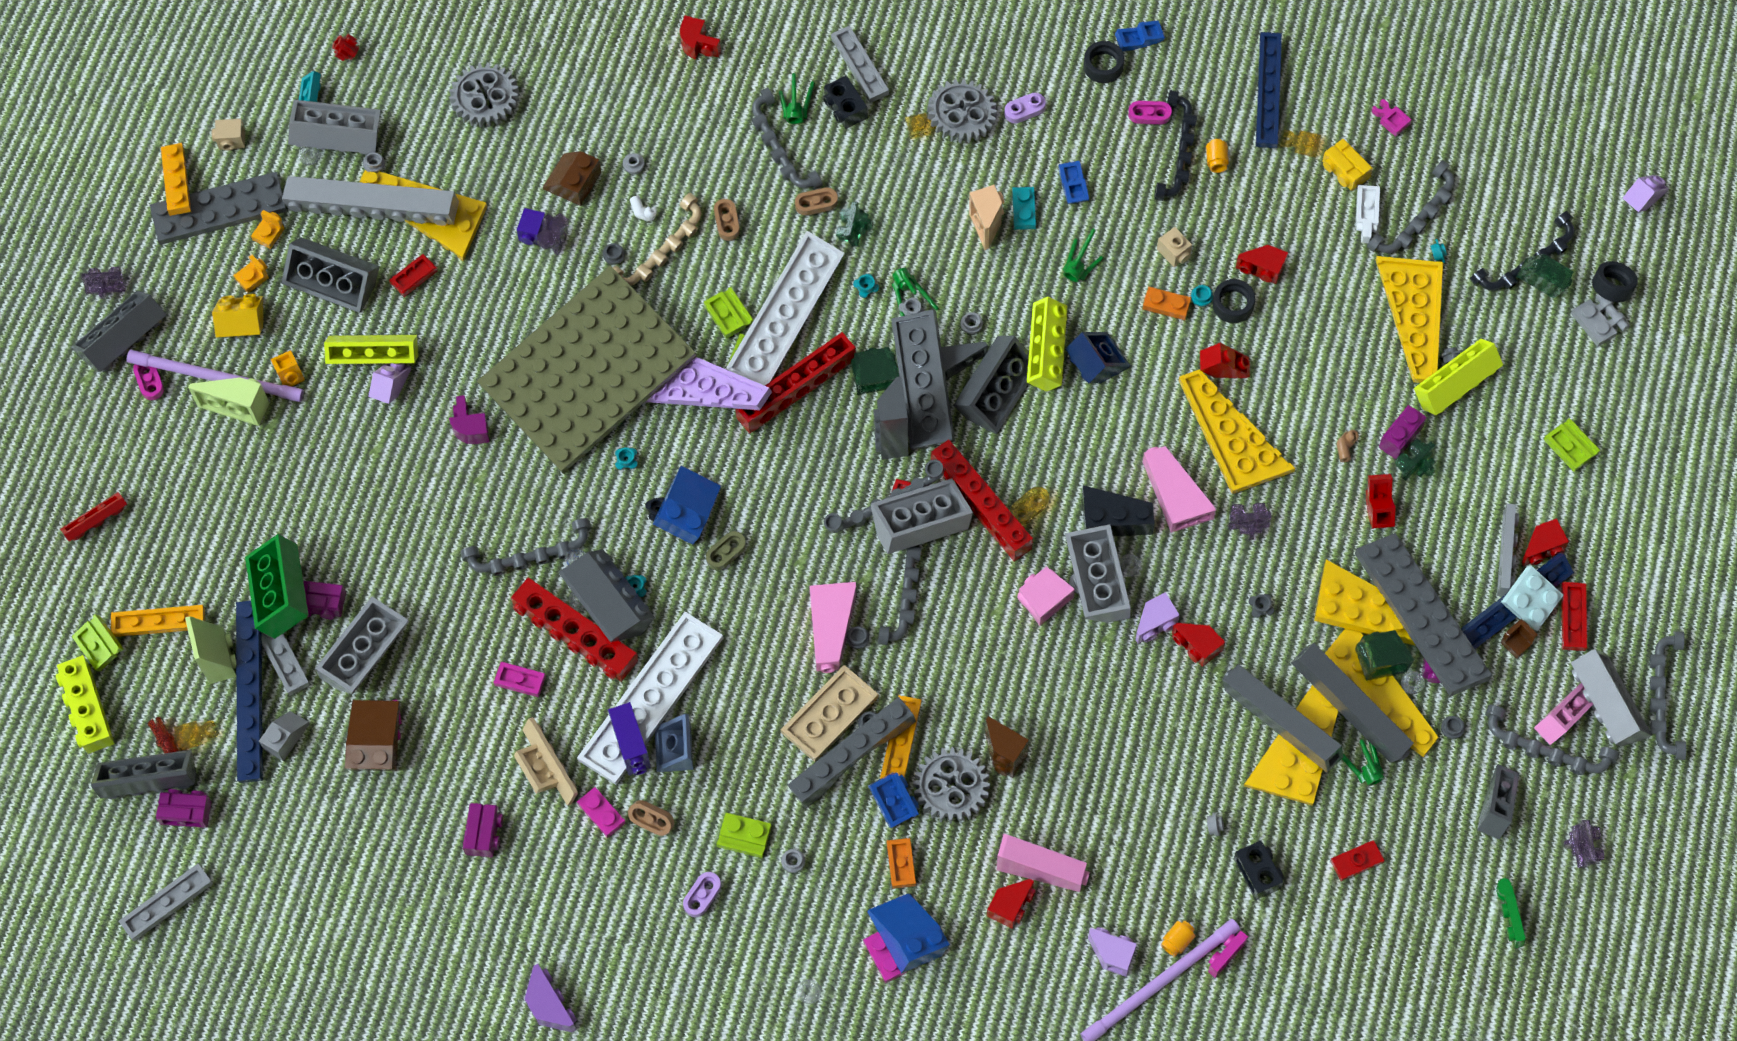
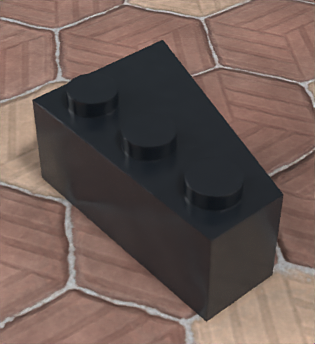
M1082 486L1081 497L1084 529L1110 524L1113 537L1153 535L1155 525L1153 503Z

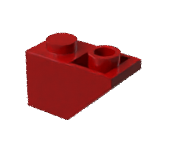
M1265 245L1240 253L1237 257L1235 268L1244 274L1257 276L1264 282L1276 284L1286 264L1288 252L1271 245Z
M1220 342L1200 351V371L1214 378L1250 377L1249 357Z
M1557 518L1535 527L1521 562L1523 566L1528 564L1532 566L1537 565L1544 558L1554 557L1558 553L1563 554L1569 541Z
M1176 623L1173 625L1172 638L1175 643L1183 646L1188 651L1190 659L1195 663L1198 662L1202 667L1224 650L1225 641L1210 625Z
M1027 879L997 889L987 909V917L1013 929L1015 923L1020 924L1025 914L1023 907L1026 902L1030 903L1036 892L1033 889L1034 880Z

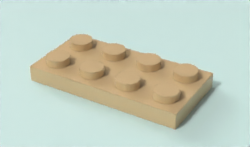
M843 665L781 729V733L810 759L816 762L875 702L879 694L848 667Z

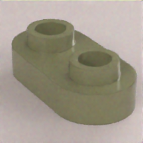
M737 531L727 533L707 551V565L713 570H722L745 550L746 542L744 536ZM737 543L738 546L736 548L731 547V544ZM715 558L722 559L720 562L714 561Z

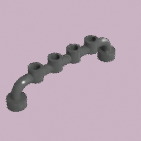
M768 87L761 90V96L755 99L752 105L754 118L751 120L756 130L762 129L764 134L761 135L765 146L771 145L773 148L770 154L776 164L781 162L783 167L780 168V172L785 181L790 179L799 188L813 186L814 189L823 186L816 170L808 173V179L806 180L798 177L794 166L790 163L783 147L780 145L774 131L769 126L765 115L760 109L764 103L767 106L774 104L775 99Z
M1442 160L1432 172L1438 179L1443 176L1446 180L1445 185L1438 190L1422 211L1414 217L1407 228L1390 245L1384 244L1385 238L1377 233L1368 243V249L1372 252L1379 250L1382 253H1394L1401 246L1406 249L1413 241L1411 235L1414 232L1417 234L1422 232L1427 225L1424 220L1427 217L1432 220L1440 210L1437 207L1441 202L1445 205L1453 195L1450 191L1454 186L1455 179L1448 169L1450 165Z
M930 460L925 466V472L928 476L922 479H913L911 485L903 489H894L890 496L884 499L934 483L944 475V466L939 460ZM875 499V500H873L871 503H874V502H877V501H880V500H879V499ZM871 504L862 511L854 510L850 517L844 520L838 514L830 513L824 519V526L831 533H837L853 525L861 527L866 523V518L873 515Z
M581 518L571 523L573 532L579 534L575 541L560 542L556 546L548 548L540 547L528 553H516L511 557L493 559L485 564L477 562V559L480 558L479 549L477 546H471L460 551L462 561L468 562L474 571L480 573L491 571L492 576H500L505 574L506 567L514 566V570L519 571L528 567L527 562L536 560L537 565L547 564L550 562L549 556L558 554L559 559H567L572 556L571 551L581 548L586 543L587 531L591 529L590 521L588 518Z
M913 546L907 548L899 627L896 631L889 632V627L880 626L878 644L887 645L888 641L901 639L907 632L908 624H913L914 611L910 610V603H915L917 589H912V583L918 580L919 568H914L915 560H920L921 547Z
M1674 631L1673 636L1660 639L1656 644L1655 654H1650L1649 666L1650 668H1655V676H1650V690H1655V698L1650 699V712H1656V720H1651L1650 732L1651 734H1656L1657 745L1662 751L1674 755L1675 760H1685L1686 741H1675V746L1668 744L1666 741L1664 651L1668 645H1673V650H1684V632Z
M1488 705L1485 715L1489 717V729L1494 736L1504 740L1502 745L1508 749L1516 750L1518 745L1526 748L1525 754L1529 757L1538 758L1542 754L1549 757L1547 762L1556 767H1561L1562 762L1571 765L1570 771L1577 775H1584L1585 771L1595 774L1604 772L1611 763L1615 764L1618 760L1619 752L1608 747H1601L1598 758L1602 761L1599 764H1592L1582 757L1568 755L1560 749L1547 747L1539 741L1529 740L1515 732L1502 730L1497 723L1504 720L1506 710L1496 705Z

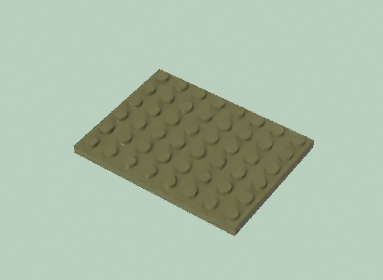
M610 265L477 382L564 474L696 358L697 354Z

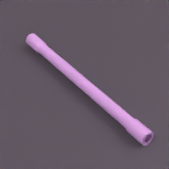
M129 350L127 355V363L145 367L150 366L210 381L240 377L249 379L243 376L152 356L135 350ZM257 380L261 383L264 392L292 401H302L303 389Z
M1233 919L1227 921L1214 934L1101 1020L1096 1021L1081 1032L1080 1035L1083 1040L1096 1041L1114 1024L1219 944L1224 943L1232 934L1235 935L1239 932V925Z

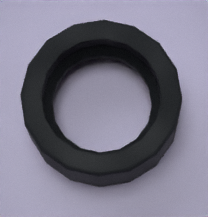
M1099 41L1087 48L1084 54L1083 68L1085 74L1091 80L1097 83H1110L1118 79L1123 72L1124 54L1117 44L1110 41ZM1108 54L1116 60V66L1109 70H1099L1091 64V59L1096 55Z
M1606 261L1600 264L1592 279V286L1595 292L1608 301L1613 302L1629 300L1638 284V277L1630 267L1615 261ZM1605 277L1614 278L1620 281L1624 286L1615 285L1609 282Z
M1229 279L1217 286L1213 295V310L1221 320L1228 323H1239L1250 317L1254 310L1255 293L1247 282L1239 279ZM1227 292H1238L1247 299V304L1244 309L1238 311L1229 310L1221 304V297Z

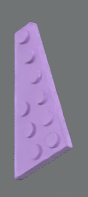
M696 357L646 402L760 410L772 392L769 387Z

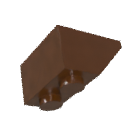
M582 151L564 153L545 182L543 190L581 206L602 173L599 159Z
M988 716L986 719L985 737L992 765L995 767V771L1002 776L1008 775L1013 778L1028 755L1029 740Z

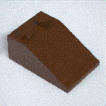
M352 700L346 740L345 769L353 771H397L400 701Z

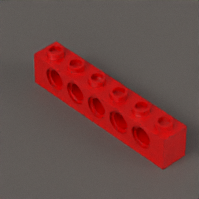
M841 332L765 386L769 387L772 393L760 410L735 408L737 420L751 434L855 361L856 347Z
M949 439L931 451V460H939L944 466L945 472L942 477L945 480H954L973 514L1014 562L1032 550L1033 538Z
M529 577L512 595L511 600L515 612L521 616L526 615L531 618V622L539 629L544 627L549 631V635L558 642L560 640L565 642L568 649L573 653H581L593 667L598 665L610 679L614 680L616 678L622 682L637 664L638 657L635 651L620 641L610 642L599 626ZM536 603L542 604V606L538 609L532 608V606ZM560 616L558 621H550L551 617ZM572 628L579 629L575 634L568 633ZM589 641H596V642H597V643H596L594 646H592V647H587V646H586L587 642H589ZM612 653L615 655L610 660L604 659L606 654Z

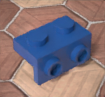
M892 772L868 785L889 828L919 815L917 811L919 808L918 803L906 790L908 784L903 775Z

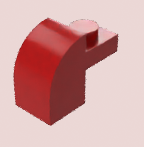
M684 15L680 26V39L685 54L693 59L697 58L698 53L708 57L714 56L719 58L721 52L720 39L705 36V20Z
M1391 474L1368 475L1366 506L1372 529L1395 527L1396 507L1392 499L1393 478Z

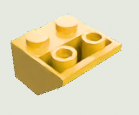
M247 294L241 298H235L232 295L221 297L212 311L216 338L260 335L263 329V296Z

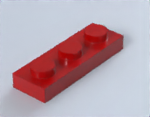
M117 492L60 530L68 542L78 540L91 527L96 528L103 524L104 519L110 515L114 516L122 512L123 507L127 503L120 493Z
M1563 582L1561 585V593L1563 594L1561 598L1562 650L1586 651V583Z

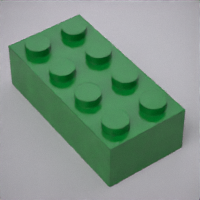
M277 534L245 557L255 629L274 639L308 617L298 545Z

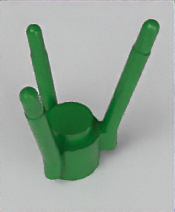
M792 73V102L789 103L788 107L783 91H779L783 119H786L790 124H800L803 122V119H807V110L815 82L811 81L804 107H802L797 102L796 73Z
M1095 228L1091 230L1076 259H1073L1078 239L1075 238L1067 262L1062 269L1064 271L1063 275L1072 282H1078L1079 279L1084 281L1087 274L1103 260V256H1100L1086 270H1084V263L1081 262L1096 232Z
M900 268L893 273L892 278L895 282L892 283V287L895 291L898 308L899 304L902 303L900 289L902 291L910 289L915 295L917 293L914 288L915 286L935 310L939 309L907 268ZM899 311L900 316H905L903 312Z
M1361 739L1359 743L1368 762L1367 765L1361 768L1363 772L1361 773L1344 753L1342 760L1356 774L1361 784L1366 782L1368 786H1372L1385 779L1384 771L1381 768L1376 748L1369 742L1372 760L1364 740Z

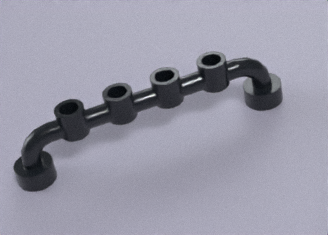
M1175 90L1169 91L1167 104L1172 108H1176L1177 104L1184 108L1174 186L1167 189L1166 184L1157 182L1154 200L1163 201L1164 197L1176 196L1181 191L1183 183L1187 184L1189 179V171L1185 170V165H1190L1192 152H1187L1188 146L1192 147L1194 134L1190 133V127L1195 128L1197 115H1192L1193 111L1190 101L1185 97L1179 96V91Z
M1569 211L1559 215L1554 220V223L1559 229L1564 227L1566 233L1562 237L1555 239L1546 248L1539 250L1530 259L1520 263L1511 272L1505 273L1496 282L1487 280L1489 274L1484 268L1474 273L1470 277V281L1475 286L1480 284L1484 289L1490 291L1499 290L1504 286L1507 290L1511 289L1518 283L1517 277L1520 275L1524 278L1529 277L1535 271L1533 266L1539 263L1543 267L1552 260L1550 256L1552 253L1556 252L1558 255H1561L1569 248L1567 243L1572 240L1575 233L1571 222L1573 216Z

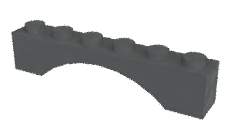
M900 697L896 698L787 784L791 792L805 809L822 797L837 779L861 758L885 742L899 736L916 722L914 714Z

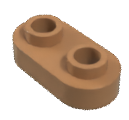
M821 188L803 192L795 198L796 211L805 216L833 210L838 204L837 193L832 188Z
M729 199L717 201L714 205V215L718 234L723 240H734L740 233L735 204ZM732 230V232L726 233L725 231Z
M644 800L636 801L628 810L629 819L634 824L656 835L664 836L674 827V818L669 812Z

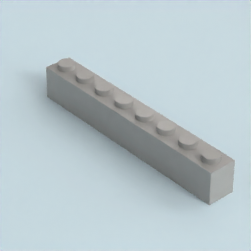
M295 176L287 177L282 200L287 208L294 212L304 210L315 214L325 212L336 216L346 214L357 218L367 216L378 220L388 218L399 222L410 220L420 224L431 222L441 226L446 224L454 225L459 204L454 191Z

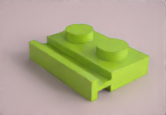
M731 287L727 291L720 292L703 302L704 307L726 339L753 323L752 317Z
M1570 418L1548 433L1543 439L1573 472L1581 468L1600 452L1599 448Z
M94 614L91 621H87L72 635V638L96 671L101 672L117 657V653L124 650L104 620L97 614Z
M725 813L716 845L718 848L763 858L772 825L771 823Z

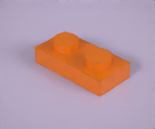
M1148 286L1142 309L1185 320L1191 297Z
M910 838L887 840L892 889L916 886Z

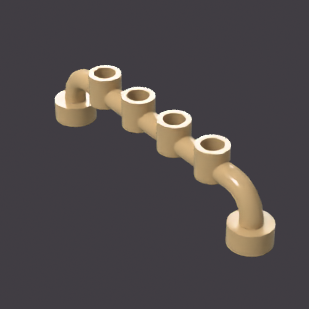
M688 193L680 202V207L686 212L692 210V217L689 220H685L679 230L674 235H670L659 249H656L644 264H641L632 276L623 277L624 271L618 266L613 267L630 286L636 284L640 279L644 282L648 281L653 275L651 269L655 265L662 267L668 260L666 254L670 250L674 253L677 252L683 245L681 239L685 235L691 238L697 232L698 228L695 225L701 218V209L697 204L698 198L692 193Z

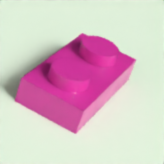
M501 662L493 683L501 688L539 698L546 675L542 672Z
M596 787L577 801L579 807L607 838L626 824L625 820Z
M1242 931L1236 936L1232 934L1224 943L1226 948L1221 953L1217 951L1208 963L1211 965L1208 973L1216 978L1246 944L1248 936Z
M879 932L863 939V943L885 983L907 973L906 971L901 974Z

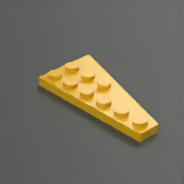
M366 170L359 181L360 183L441 190L387 173L367 172ZM456 194L459 204L454 225L446 224L441 226L431 222L420 224L405 220V222L430 239H434L448 251L450 250L459 259L464 261L487 209V203Z
M1376 256V264L1412 380L1415 383H1421L1438 369L1443 262Z
M1200 369L1179 376V383L1232 494L1295 472V467L1288 463L1281 456V453L1265 440L1266 437L1243 413L1240 414L1235 409L1234 404L1218 391L1217 386Z
M1326 559L1314 621L1415 645L1376 586Z
M1345 628L1325 654L1340 669L1349 671L1348 677L1414 743L1410 748L1424 758L1438 740L1437 734L1362 633Z
M1342 670L1348 676L1349 671ZM1312 685L1296 710L1331 737L1338 710ZM1278 734L1245 782L1244 787L1313 806L1323 769Z

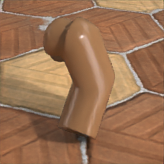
M1355 430L1346 431L1337 440L1340 462L1351 460L1349 449L1359 438Z

